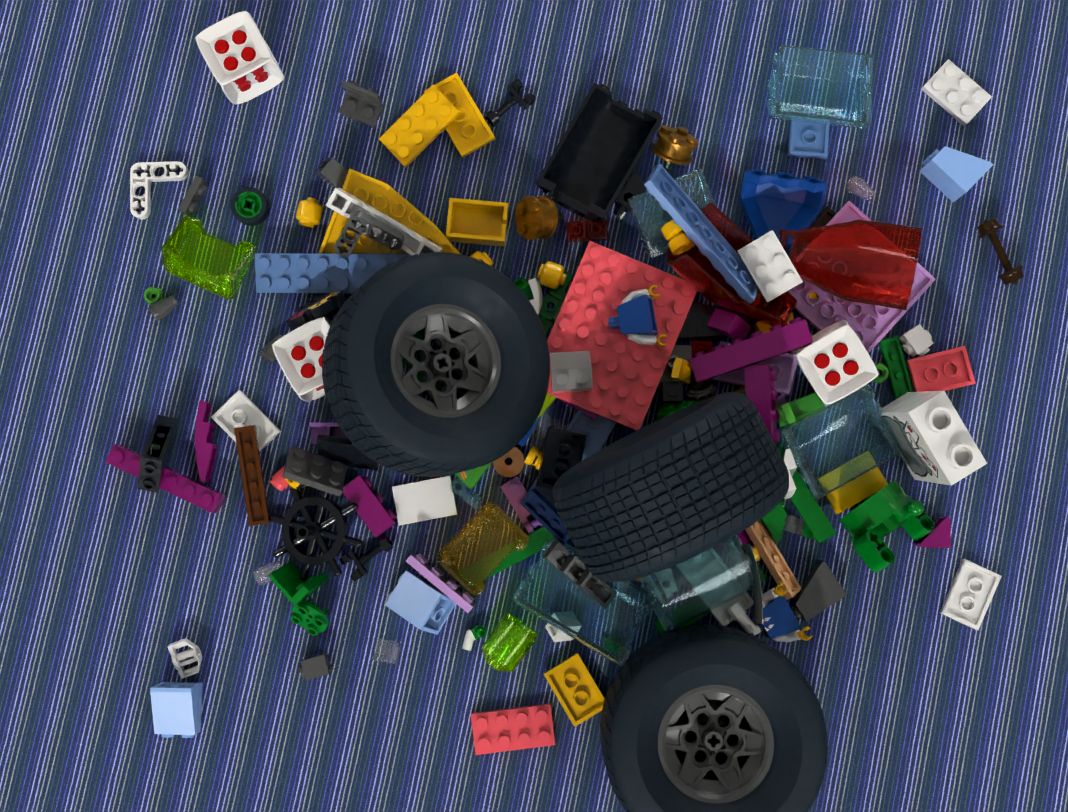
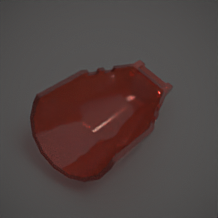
M712 202L701 209L703 214L737 253L739 249L753 242L749 236ZM697 245L678 255H673L669 247L665 255L666 264L709 302L763 324H769L772 327L779 324L782 327L788 325L787 321L791 311L797 304L796 298L788 291L767 302L759 289L755 301L749 304L738 296L737 291L731 285L726 283L724 276L713 268L711 261L700 253ZM783 306H785V308H784V310H783V313H782V315H781V317H780V313H781V311H782V308H783Z
M854 220L797 231L779 229V242L784 250H786L788 237L793 238L789 259L800 278L845 301L907 310L918 261L922 228Z

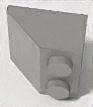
M590 351L550 353L552 393L592 391L593 379Z

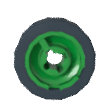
M254 187L239 189L231 199L230 208L232 214L247 226L261 224L270 213L268 199L260 190ZM249 204H252L251 210L247 208Z

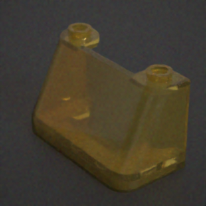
M490 501L438 552L435 559L474 597L485 590V579L512 551H522L525 549L530 537L498 505Z

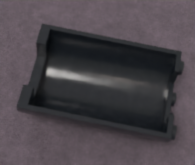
M594 83L538 177L536 185L544 194L549 192L553 201L572 213L591 221L597 218V222H603L662 122L663 117L654 110L649 111L645 109L644 113L638 109L632 110L624 102L613 100L611 91L607 86Z

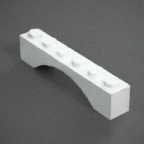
M341 188L334 189L326 204L327 207L346 218H350L354 211L360 210L399 230L405 237L401 249L411 256L416 254L419 256L421 253L442 252L443 250L442 247ZM372 228L374 232L382 233L379 228Z

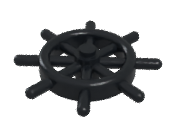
M290 486L289 490L295 503L288 509L284 517L276 514L269 515L270 521L282 524V539L284 542L283 546L273 552V556L278 558L289 552L296 560L302 562L301 580L308 578L311 565L326 562L330 565L334 575L340 576L342 571L335 558L343 551L346 544L355 547L363 545L362 540L349 536V525L346 517L358 509V504L352 503L341 509L337 503L328 499L329 493L321 491L320 496L302 498L299 490ZM318 505L315 518H313L307 506ZM327 509L332 516L322 521L324 511ZM300 511L307 523L295 520ZM334 523L337 524V532L327 530L329 526ZM294 528L297 529V530H296V535H297L296 538L294 537V531H293ZM324 537L335 540V543L331 549L329 548ZM309 540L306 552H304L298 545ZM316 543H318L323 552L321 556H313Z

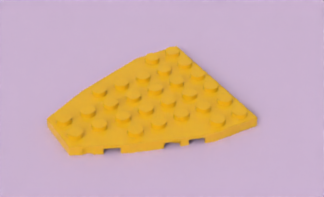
M349 169L342 187L344 191L442 247V252L461 254L431 220L390 185ZM336 211L333 212L319 253H336L334 246L349 218L342 216ZM347 231L348 235L352 237L356 236L354 232ZM363 234L351 252L409 254L401 248L398 250L389 249ZM344 242L342 247L346 248L348 243Z

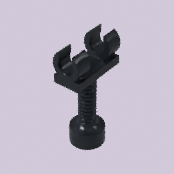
M516 79L507 87V92L512 98L496 111L490 110L484 115L493 127L500 123L499 118L513 107L514 104L518 103L523 110H526L527 107L535 102V96L532 93L527 94L523 99L518 95L517 92L523 87V83L519 79Z
M386 535L379 538V544L362 556L358 557L354 550H351L339 559L342 565L353 560L359 570L350 575L353 582L368 573L363 565L368 559L370 560L383 550L388 552L394 548Z

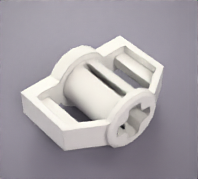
M184 638L168 645L172 663L175 669L178 670L181 679L199 673L202 653L196 644ZM187 645L191 647V649L180 653L176 651V649ZM198 662L197 666L185 670L183 667L190 663Z

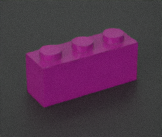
M359 475L343 487L342 493L350 504H358L356 512L373 535L379 537L397 523L395 521L397 516L391 508L387 510L384 506L385 500L380 493L377 492L375 494L372 490L373 484L369 478Z

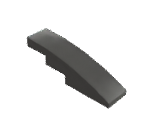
M554 541L543 555L555 569L601 608L606 609L617 593L609 585L593 576L585 565L575 555L569 553L559 542Z

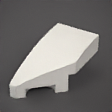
M534 278L528 280L534 299L529 301L537 315H539L543 303V295L539 281Z

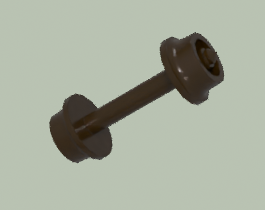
M997 219L991 221L984 220L983 224L977 227L979 231L978 238L989 237L1006 272L997 276V278L1001 279L1004 285L1010 283L1017 284L1018 280L1024 277L1022 272L1023 265L1013 269L996 232L1004 228V226L1000 225Z

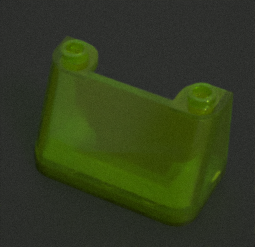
M185 215L161 247L164 268L170 274L225 299L232 300L237 294L255 257L256 246L247 241L239 242L237 247L204 233L200 220Z

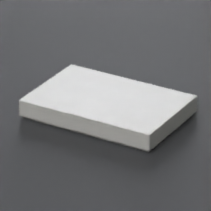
M238 390L211 416L235 442L234 428L255 425L259 452L281 432L241 390Z
M451 476L392 487L399 526L458 515Z
M962 559L939 613L970 628L979 630L1002 576L969 560Z

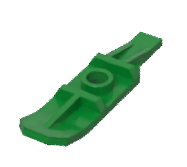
M567 271L564 272V274H567L564 285H559L557 289L551 288L543 299L538 316L545 335L554 322V317L566 297V288L574 276ZM553 303L555 307L548 309L547 304Z

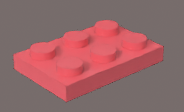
M965 346L906 360L914 392L948 391L976 384Z

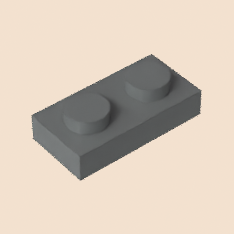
M195 176L178 208L180 212L190 218L197 211L198 202L208 189V183L203 178Z

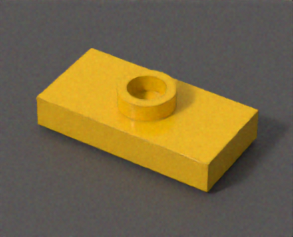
M675 358L671 377L689 384L692 374L690 362L681 358Z

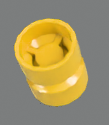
M673 220L661 228L664 238L669 240L668 246L673 255L684 253L696 245L687 238L684 230L676 225Z

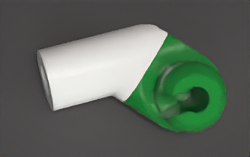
M481 625L468 629L462 649L471 651L474 640L486 636V629Z

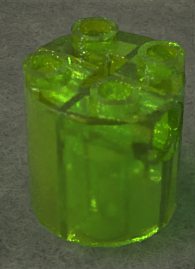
M509 613L502 617L481 647L486 663L495 670L503 672L515 671L538 635L530 627L524 624L521 626L523 622Z

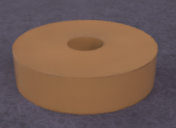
M514 447L508 453L493 461V466L500 475L514 477L524 468V455L518 448ZM507 458L512 459L511 465H506L505 460Z

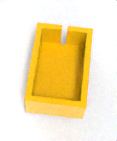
M449 198L446 238L450 242L505 247L509 212L508 203Z

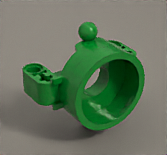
M896 480L890 482L839 520L852 538L850 540L854 541L853 546L856 552L875 573L882 571L895 561L893 552L882 538L901 525L911 538L920 540L932 532L935 527L931 518L924 511L922 502L910 499V495L906 494Z

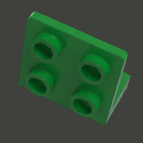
M292 561L269 574L273 583L294 606L313 594L329 577L323 572L319 576L314 574L309 579L301 580V571Z

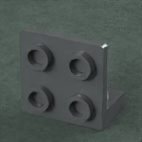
M343 81L341 85L346 96L339 109V114L375 129L384 109L378 93L370 88H367V90L363 89L356 82Z

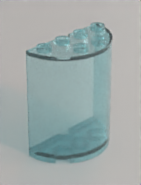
M780 45L778 52H774L772 59L774 69L767 86V92H770V97L767 98L766 109H769L771 119L867 129L870 126L872 104L870 90L873 74V55Z
M869 384L839 401L821 407L779 431L781 447L784 452L790 448L797 466L796 470L816 500L900 454L897 448L899 444L889 431L891 427L887 420H882L881 413L883 410L880 404L875 401L873 397L875 395L874 390Z
M733 536L713 548L672 567L639 578L644 589L649 594L651 604L665 633L753 589L755 581L750 569L752 562L750 557L744 554L741 548L743 546L739 536Z

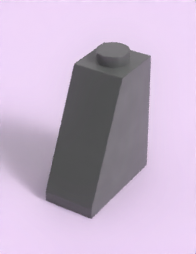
M331 157L324 160L315 171V174L334 189H342L348 170Z
M819 560L802 585V589L792 601L794 606L792 610L798 619L802 618L804 621H809L847 595L825 561Z

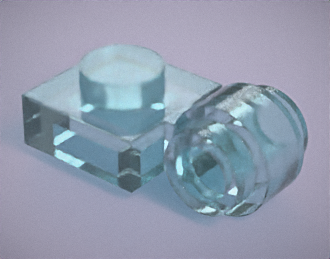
M460 479L452 481L450 485L451 491L454 494L460 495L474 509L479 510L484 504L480 501L482 497L475 491H472V493L467 491V486ZM457 483L461 484V490L456 489Z

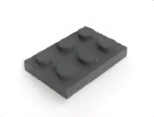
M290 446L282 477L340 497L343 492L347 465L301 448Z

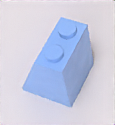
M945 146L940 151L936 149L922 162L924 167L920 172L947 198L955 202L967 193L993 164L984 159Z
M405 571L399 577L398 584L389 594L385 606L418 629L438 635L456 605L454 601L436 586L409 571Z
M162 682L150 688L155 734H161L163 738H171L174 735H182V738H193L194 735L201 731L203 683Z

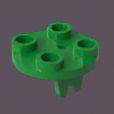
M309 597L306 602L301 601L292 607L290 619L293 623L299 624L302 628L306 629L310 635L316 636L328 627L329 622L326 615L329 610L325 609L323 612L319 607L311 603L313 599Z

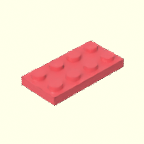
M550 703L471 713L475 755L555 745Z

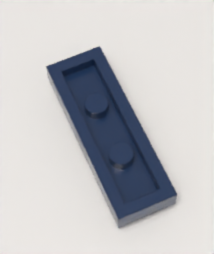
M535 488L532 489L520 504L562 545L566 544L570 536L557 509Z

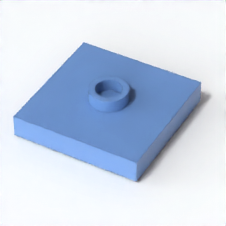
M791 117L788 156L826 160L828 157L830 120Z

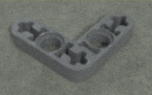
M356 210L348 219L336 241L334 249L341 256H349L363 234L389 249L398 250L402 247L405 237L399 230L363 211ZM372 228H379L382 233H376ZM347 231L354 232L356 236L352 237L348 235ZM344 242L348 243L346 248L342 247Z

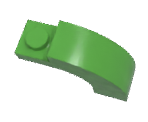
M815 392L776 407L779 412L778 422L780 427L824 411V405L817 393Z

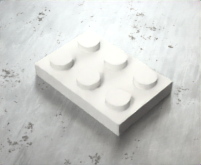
M949 59L921 88L964 127L992 97Z
M773 230L738 250L739 255L767 302L803 282Z

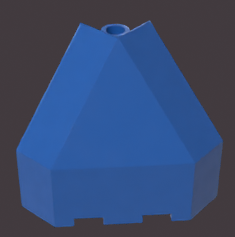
M761 169L745 171L739 200L755 239L773 230L788 255L821 211L827 182L805 175L804 179L797 178L793 174L777 172L776 175L767 174L766 170Z

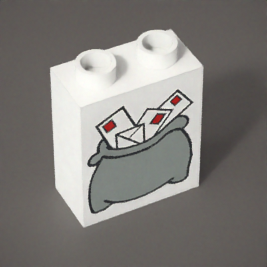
M945 391L907 392L875 412L914 480L952 486L987 464Z

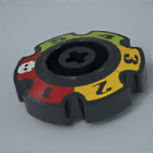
M342 291L323 294L299 307L286 322L291 330H295L312 320L331 316L347 299Z

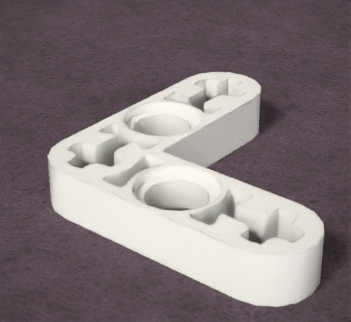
M178 161L135 163L130 170V210L132 215L141 220L149 217L151 212V182L185 180L189 174L188 168ZM158 167H163L164 174L159 177L156 176L155 170ZM178 167H180L183 170V172H180L179 175H177L175 172H169V169H171L172 171H177ZM141 168L145 172H150V175L148 173H141V176H139L137 172H140ZM143 186L145 193L142 196H137L136 189ZM136 200H140L141 207L145 209L144 211H141V214L137 212V210L140 209V203Z

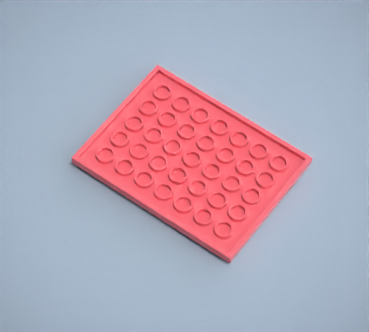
M589 241L547 343L549 356L550 353L590 351L593 389L592 391L552 393L550 369L547 393L630 429L639 430L699 286ZM652 285L658 286L657 289L651 290L653 294L660 293L656 299H652L658 334L655 336L666 334L667 337L660 338L662 344L667 343L666 346L638 344L629 340L626 335L621 334L620 328L610 329L608 319L618 316L617 306L621 305L622 300L630 292L641 289L649 290Z

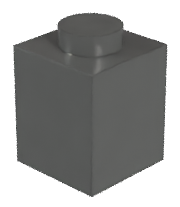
M327 652L303 659L301 665H299L301 676H305L306 681L333 672Z

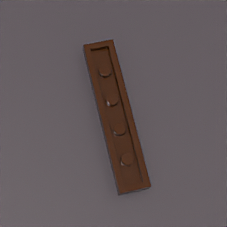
M256 426L234 428L249 526L270 523Z

